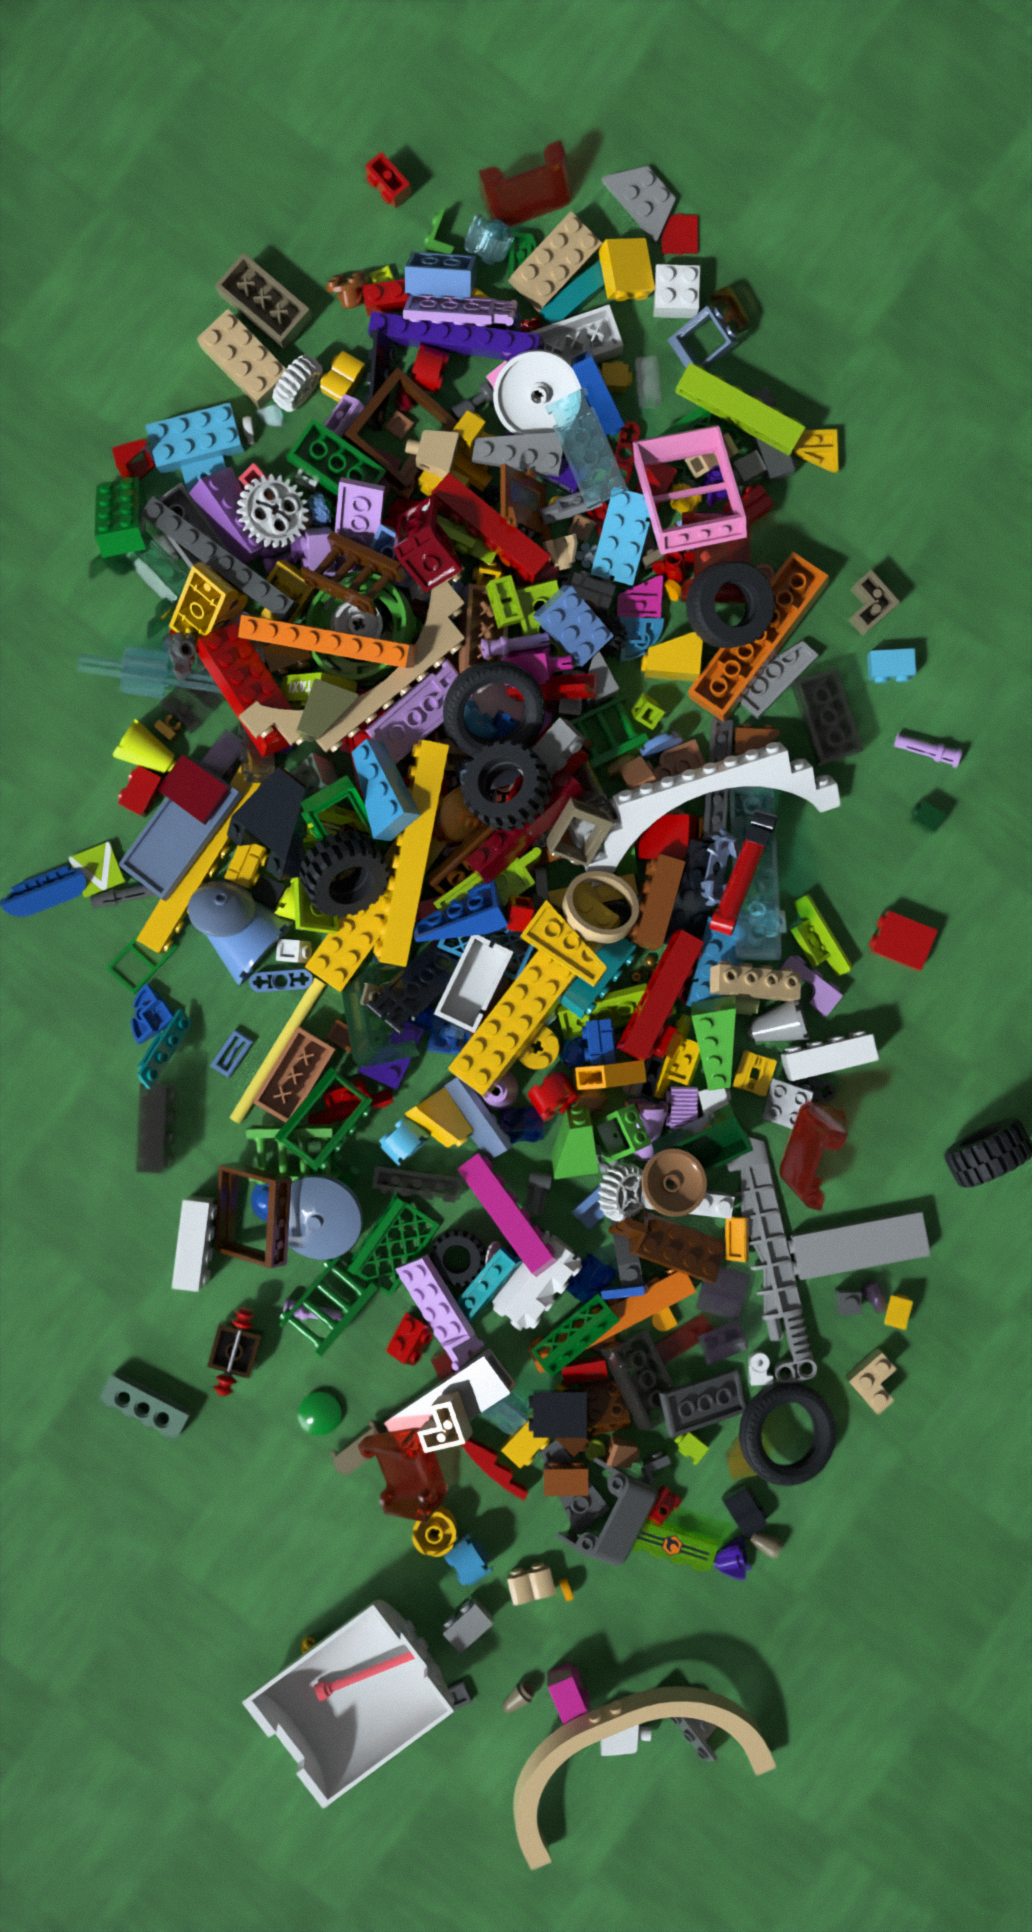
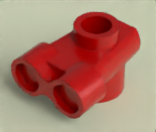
M660 1486L658 1489V1499L648 1518L656 1525L661 1526L671 1512L678 1509L682 1500L672 1494L665 1486Z

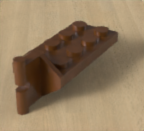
M644 1210L639 1213L636 1221L631 1217H626L608 1228L610 1234H616L629 1239L630 1254L707 1283H716L725 1241Z

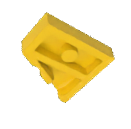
M837 429L804 430L793 449V455L832 473H837Z

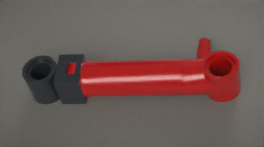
M756 809L718 908H716L713 914L710 929L728 936L732 935L753 878L775 829L778 815Z

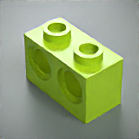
M508 575L490 580L485 587L498 629L519 623L524 619L512 576Z

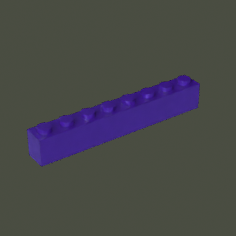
M371 312L368 328L369 336L370 330H379L395 345L419 348L421 343L446 352L508 361L517 354L528 350H544L545 345L542 337L538 334L466 324L456 325L451 322L439 324L433 323L430 320L412 322L409 319H403L401 315Z

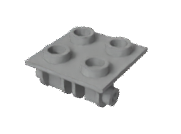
M772 1078L763 1119L803 1133L814 1092L810 1090L811 1087L809 1085H802L800 1088Z

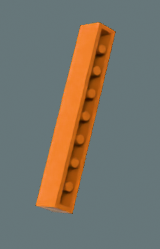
M241 615L238 637L404 668L415 667L418 647L415 644L254 615Z
M668 1269L666 1271L667 1275L661 1278L655 1276L647 1281L649 1282L650 1290L645 1295L610 1299L608 1306L618 1316L620 1321L588 1348L696 1293L689 1276L676 1270ZM597 1306L592 1309L591 1314H597L603 1308ZM585 1319L577 1320L574 1328H581L584 1325ZM562 1333L558 1337L557 1343H563L567 1339L568 1333ZM542 1336L531 1340V1345L528 1346V1351L539 1373L545 1370L533 1355L531 1349L544 1339ZM545 1347L539 1352L542 1358H545L550 1353L551 1347Z

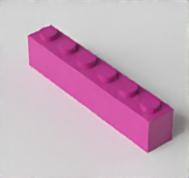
M477 1153L457 1170L531 1274L538 1277L557 1262L554 1256L557 1252L549 1242L547 1244L544 1243L541 1238L544 1234L537 1225H531L529 1222L531 1216L524 1207L522 1209L516 1204L519 1201L512 1190L508 1192L505 1189V1180L499 1173L495 1175L492 1171L494 1165L487 1156L483 1158Z

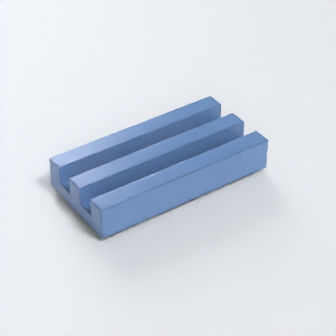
M235 1029L210 1066L230 1078L254 1041ZM235 1037H239V1040L237 1041V1043L235 1044V1046L233 1047V1049L231 1050V1052L229 1053L221 1067L218 1066L217 1064L219 1063V1061L221 1060V1058L223 1057V1055L225 1054V1052L227 1051ZM243 1041L246 1042L229 1070H224Z

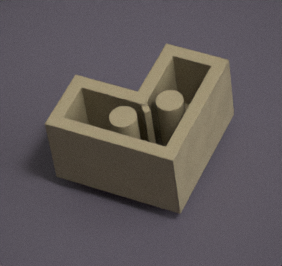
M872 570L850 589L864 606L854 613L849 621L864 636L900 603Z

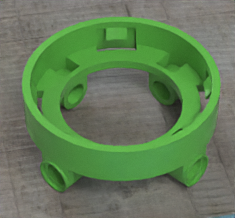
M361 571L347 573L339 584L349 587ZM371 573L357 592L366 596L381 576ZM388 582L375 599L378 598L383 601L392 614L394 630L391 640L412 644L413 638L419 637L422 631V620L420 617L413 615L411 606L402 591L394 584ZM320 590L309 608L306 625L331 629L330 621L332 614L345 601L335 598L326 611L323 607L332 595ZM310 650L314 660L326 672L333 676L356 681L360 688L364 689L376 687L380 684V679L388 676L398 667L371 661L354 663L346 660L343 656ZM328 657H329L338 667L342 668V670L340 671V673H338V672L332 670V669L334 668V666H333L332 664H330V662L327 660Z

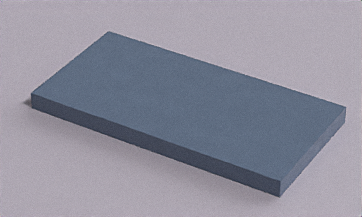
M195 759L193 760L194 763L231 789L206 825L201 823L166 797L118 864L164 901H167L243 795Z

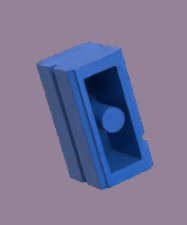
M612 1018L585 1021L586 1026H582L583 1039L588 1041V1048H584L585 1061H590V1066L617 1063Z

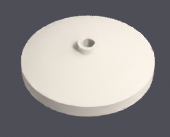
M528 350L511 358L500 370L494 386V406L502 424L515 435L564 432L569 429L578 416L582 401V389L571 364L566 359L547 350ZM535 390H539V392H542V394L540 396H536L534 392Z

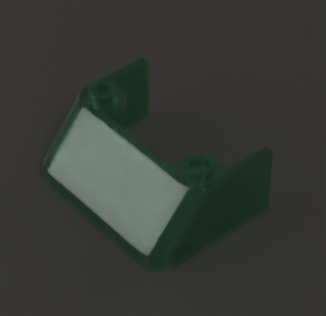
M147 531L146 549L102 558L100 553L89 562V578L91 580L107 568L119 576L127 575L134 570L160 596L162 600L156 605V616L147 623L146 636L149 639L171 622L189 574Z
M391 964L365 970L350 982L342 992L352 1057L360 1067H370L420 1056V1051L414 1040L392 1044V1039L388 1032L383 1030L372 1032L368 1007L360 1004L366 983H371L378 987L389 983L403 969L402 966Z

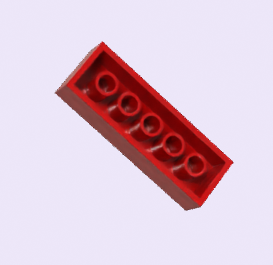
M238 622L199 638L196 653L238 719L239 715L256 701L261 706L293 710L250 641L238 637L240 627ZM239 719L263 758L291 746L274 725L272 726L273 731L264 739L262 736L256 739Z

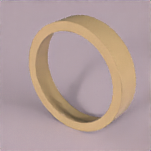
M590 871L577 876L570 883L563 898L562 911L567 924L579 936L591 942L607 944L617 942L629 934L638 918L639 902L633 889L620 877L604 871ZM596 882L614 888L628 902L631 909V918L626 924L616 929H600L588 924L578 915L574 908L573 892L575 887L583 883Z

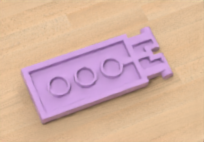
M410 293L403 310V319H409L412 322L430 320L437 324L446 321L453 322L456 325L475 323L477 326H487L492 323H504L510 326L514 322L518 302L516 300L498 301L493 298L468 297L467 299L460 300L454 296L436 298L428 294L413 296Z
M341 477L339 481L335 533L369 548L382 522L385 486ZM343 556L337 557L335 574L348 558ZM355 564L349 572L362 571L365 566Z
M448 659L441 664L442 668L437 673H429L365 730L372 740L384 742L395 765L412 750L413 743L425 739L444 722V700L449 687L459 675Z

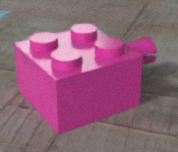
M551 646L509 652L508 655L503 656L501 659L526 669L533 675L539 685L546 684V680L552 677L554 671L573 669L572 655L552 658Z
M572 1662L547 1671L548 1689L563 1725L588 1713L592 1709L588 1690L583 1688L580 1671L578 1667H573Z

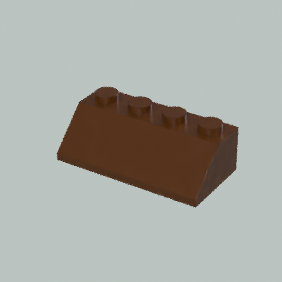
M482 823L480 828L468 836L456 850L452 851L440 865L432 870L427 876L429 883L442 895H445L472 875L474 872L466 862V859L497 830Z

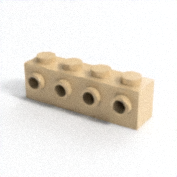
M720 961L718 965L710 967V994L780 1001L800 999L801 973L793 972L792 968L773 970V966L767 965L752 968L753 964L749 963L733 966L730 961Z

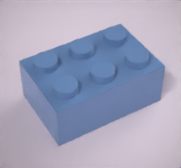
M412 251L405 265V293H411L413 296L428 294L436 298L454 296L460 300L471 297L476 284L477 256Z
M563 585L532 615L565 655H572L573 660L571 662L577 666L582 667L613 637V634L572 586Z

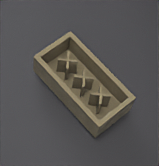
M244 252L215 284L220 297L284 351L312 320L310 309Z

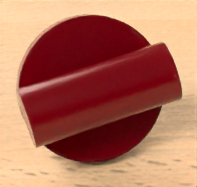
M399 387L397 389L398 393L395 396L396 406L401 411H411L416 406L417 401Z

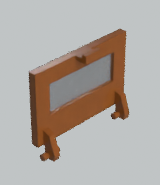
M501 464V517L506 519L507 524L513 527L519 525L540 535V539L544 542L552 540L549 525L544 524L540 509L546 507V485L534 479L537 478V472L532 469H527V472L522 473L507 464Z

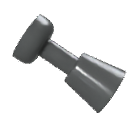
M486 382L479 385L480 393L472 400L466 399L450 408L457 422L460 421L467 410L475 413V408L485 400L488 403L494 402V392Z

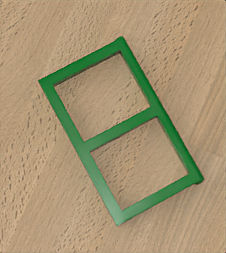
M139 932L106 969L132 995H135L178 949V944L173 942L172 948L154 966L133 946L137 942L136 939L140 934ZM129 950L152 969L135 988L113 969Z

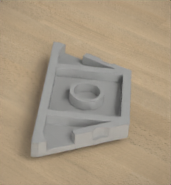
M649 166L604 176L602 183L653 243L656 244L674 206L676 198Z

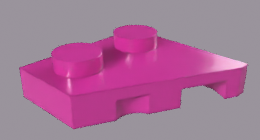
M658 575L619 593L617 617L661 618L663 575Z

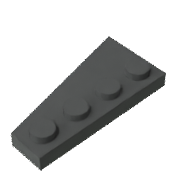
M556 1439L552 1440L543 1450H540L544 1464H548L549 1461H561V1464H570V1461H574L570 1453ZM589 1478L588 1496H559L576 1536L611 1509Z

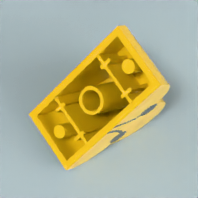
M198 562L191 568L169 627L176 633L183 632L184 639H186L188 633L195 635L197 643L194 646L196 649L200 637L227 627L238 617L247 603L248 596L213 568L207 566L204 562Z

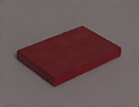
M182 754L157 790L206 825L231 789Z

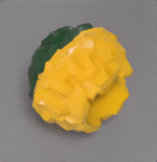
M680 480L671 485L669 493L698 488L700 486L694 480ZM703 494L670 500V505L673 509L679 511L680 514H688L697 509L698 504L702 502Z

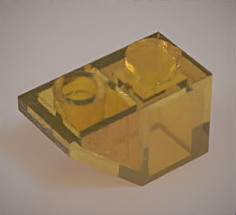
M738 1433L725 1453L729 1475L732 1480L757 1475L743 1456Z

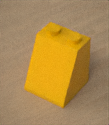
M692 632L650 647L647 654H643L641 660V671H644V677L695 682L700 675L703 640L696 635L697 633Z

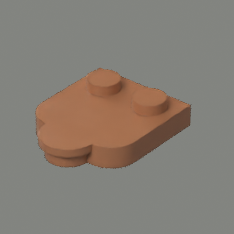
M694 739L660 754L657 761L658 766L654 770L662 779L667 776L673 777L682 774L685 770L703 767L705 761Z

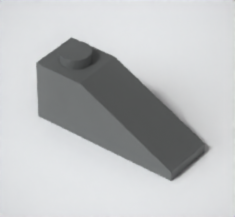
M610 1219L611 1225L617 1223V1221ZM612 1234L621 1287L642 1284L640 1260L638 1256L629 1253V1239Z

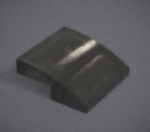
M192 672L186 679L176 683L175 688L160 701V705L192 734L214 712L223 699Z

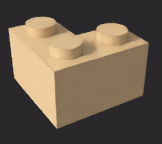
M878 1348L844 1376L877 1415L895 1401L882 1387L881 1383L897 1369Z
M459 1391L438 1396L430 1406L434 1419L425 1421L417 1432L424 1453L465 1444L473 1433Z

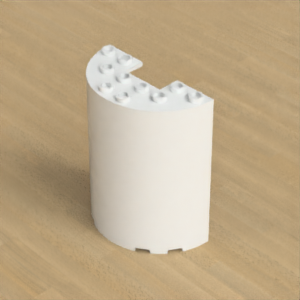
M380 1599L373 1601L242 1700L243 1705L269 1738L276 1734L298 1763L296 1774L323 1809L454 1712L453 1702L455 1698L450 1690H448L440 1668L428 1652L429 1646L423 1637L419 1638L414 1632L416 1629L409 1619L405 1621L392 1606ZM409 1651L415 1657L414 1660L336 1690L329 1696V1699L320 1702L316 1695L314 1685L321 1681L334 1682Z

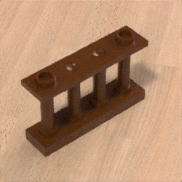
M332 531L327 537L331 551L314 571L305 567L300 569L304 576V582L310 588H317L357 607L363 613L368 612L376 616L378 612L373 600L389 580H395L399 583L405 580L406 574L402 564ZM338 556L348 558L331 579L322 576ZM355 564L365 566L349 587L339 584ZM372 572L382 574L366 596L357 592Z

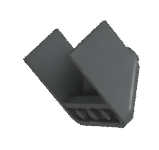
M605 1456L595 1457L593 1461L612 1472L608 1479V1489L618 1497L600 1536L598 1537L591 1532H587L579 1537L568 1530L558 1532L555 1537L585 1556L617 1566L625 1563L658 1499V1490L652 1483L627 1468L608 1466Z

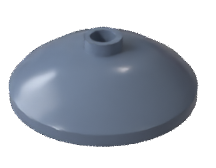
M217 880L202 885L192 894L188 903V914L190 921L200 932L213 937H229L242 932L249 926L255 914V903L250 892L242 885L232 881Z

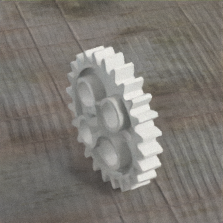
M270 474L267 480L264 475L259 477V481L254 478L251 481L252 485L247 484L244 487L246 491L240 493L243 499L237 502L238 505L242 506V508L237 510V513L243 515L238 521L246 523L242 530H250L249 538L255 535L257 537V544L264 540V547L269 546L271 542L273 548L278 547L279 543L282 547L287 545V541L290 544L295 541L294 537L299 538L301 536L299 531L306 529L302 523L308 521V518L303 516L309 512L308 509L303 508L307 500H300L303 492L296 493L297 485L290 487V479L283 483L281 475L276 480H274L273 474ZM264 491L270 493L271 501L265 498ZM283 503L290 505L291 512L284 509ZM255 510L262 514V520L256 518ZM274 522H278L282 526V531H278L275 528Z

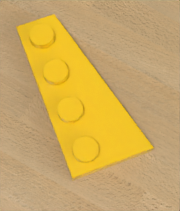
M547 900L520 935L526 942L594 988L608 970L605 964L582 941L579 935L573 931Z

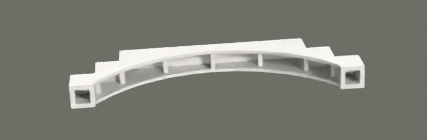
M772 742L765 747L750 749L738 756H729L716 763H707L703 767L694 770H685L682 774L673 777H664L652 784L645 783L633 790H623L613 796L618 819L612 820L614 824L602 842V848L598 849L589 866H584L585 871H604L613 874L624 854L642 832L670 810L703 794L742 786L775 788L793 793L810 801L821 813L841 806L837 783L830 775H821L814 779L813 767L805 758L795 759L790 763L788 750L781 742ZM590 882L591 885H592V887L602 884V883Z

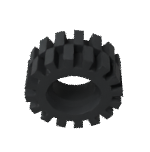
M601 615L602 619L600 620L608 629L613 631V637L599 651L604 658H609V656L615 657L614 652L620 654V647L623 649L626 647L623 642L628 641V638L625 636L628 635V632L625 630L626 627L616 618L610 615L608 617Z

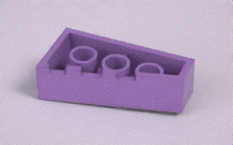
M232 467L201 478L189 494L229 552L246 564L254 560L266 547H264V540L258 544L256 543L257 537L255 535L249 538L250 530H242L246 523L238 521L243 515L237 513V510L242 508V506L237 504L240 499H243L240 496L242 489Z

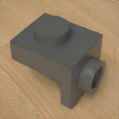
M657 1450L649 1454L648 1458L642 1460L644 1467L641 1468V1472L645 1480H650L655 1485L656 1482L652 1472L671 1464L667 1451Z

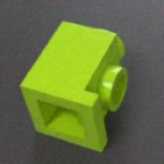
M642 693L631 709L635 720L652 730L665 713L656 700Z
M692 1431L674 1438V1441L679 1446L678 1451L686 1458L691 1456V1462L695 1466L709 1450L708 1444Z

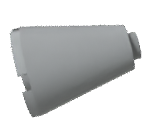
M799 999L787 1001L750 1020V1025L747 1026L750 1039L754 1038L755 1042L810 1039L809 1031H806L805 1027L807 1021Z

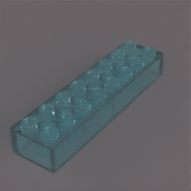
M761 786L729 788L730 835L737 839L738 856L756 809L775 814L774 788ZM776 826L753 878L734 929L735 961L780 960ZM731 855L733 871L737 858Z

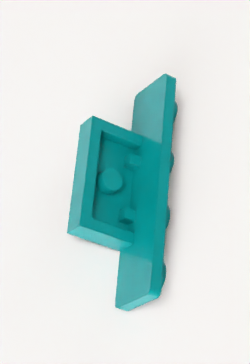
M182 1009L177 1010L165 1031L157 1034L138 1064L140 1071L137 1076L147 1089L153 1088L192 1025L191 1020Z

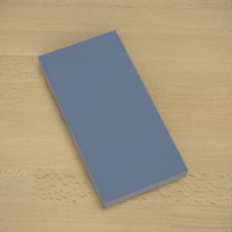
M458 1077L438 1089L446 1088L473 1130L469 1135L485 1157L487 1156L491 1160L513 1147L509 1136L501 1130L497 1124L496 1117L488 1111L484 1100L477 1095L474 1089Z

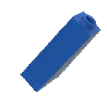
M590 349L572 358V369L604 434L610 433L612 436L622 431L621 427L625 426L624 420L592 350Z

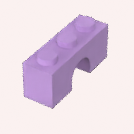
M788 955L779 968H792L793 972L801 973V980L807 981L812 987V996L806 1003L822 1016H828L843 996L839 993L841 989L832 982L826 983L822 980L823 975L816 969H808L805 966L806 962L798 955L794 957Z

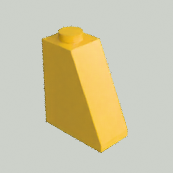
M445 1087L405 1113L407 1118L414 1121L447 1148L453 1144H456L457 1147L468 1140L466 1136L473 1132Z

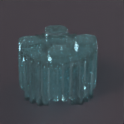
M477 214L466 236L464 248L469 253L478 254L482 257L484 263L494 265L495 261L501 262L505 260L515 236L513 233H509L508 224L500 221V219L495 218L494 221L485 219L484 215Z

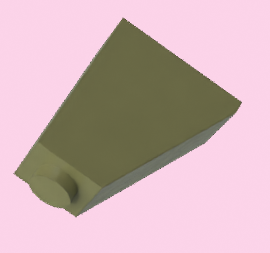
M315 678L296 733L300 734L299 738L312 742L313 739L318 740L356 701L358 694Z

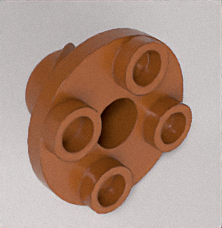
M360 270L353 272L352 276L344 277V274L331 276L332 280L326 282V291L338 292L337 299L341 301V306L345 309H352L362 303L363 294L360 287L367 284L369 280L368 276L365 275V271Z

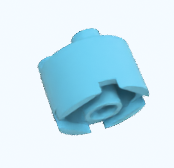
M407 1117L401 1118L395 1124L397 1129L394 1132H388L379 1141L382 1144L381 1148L398 1166L404 1164L402 1159L404 1160L406 1157L409 1159L424 1145L426 1141L423 1138L426 1139L431 1136Z

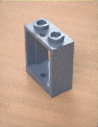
M706 306L668 339V342L686 369L689 363H692L694 365L699 364L707 370L739 343L736 339L737 334L735 330L726 324L724 313L720 308ZM711 317L727 342L700 363L685 338Z

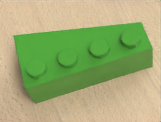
M735 995L691 1003V1016L709 1091L731 1087L736 1015Z

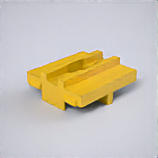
M743 1050L732 1086L737 1089L753 1092L762 1097L766 1096L777 1061L769 1057L766 1058L753 1054V1052ZM752 1067L760 1069L757 1079L750 1078Z

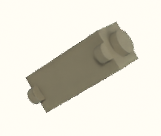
M372 1419L368 1421L370 1426L368 1429L338 1452L334 1449L329 1451L333 1457L334 1468L338 1473H343L345 1477L388 1445L389 1438Z

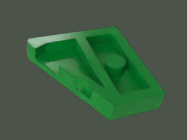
M510 232L508 278L536 249V242L531 233Z

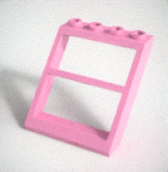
M718 425L633 441L634 463L661 555L747 538L746 515ZM716 453L724 480L723 483L652 496L644 466ZM726 489L733 511L732 516L667 529L661 528L655 503Z

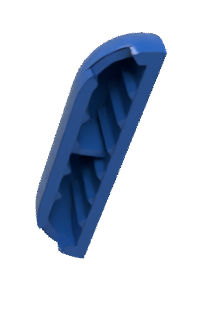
M69 865L59 867L10 888L11 892L7 897L1 899V907L5 912L13 916L25 917L78 897L85 890V876L81 869L70 868Z

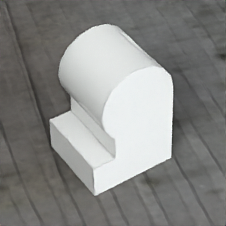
M762 1351L752 1352L748 1359L749 1383L751 1385H773V1375L767 1373L770 1364L769 1358Z

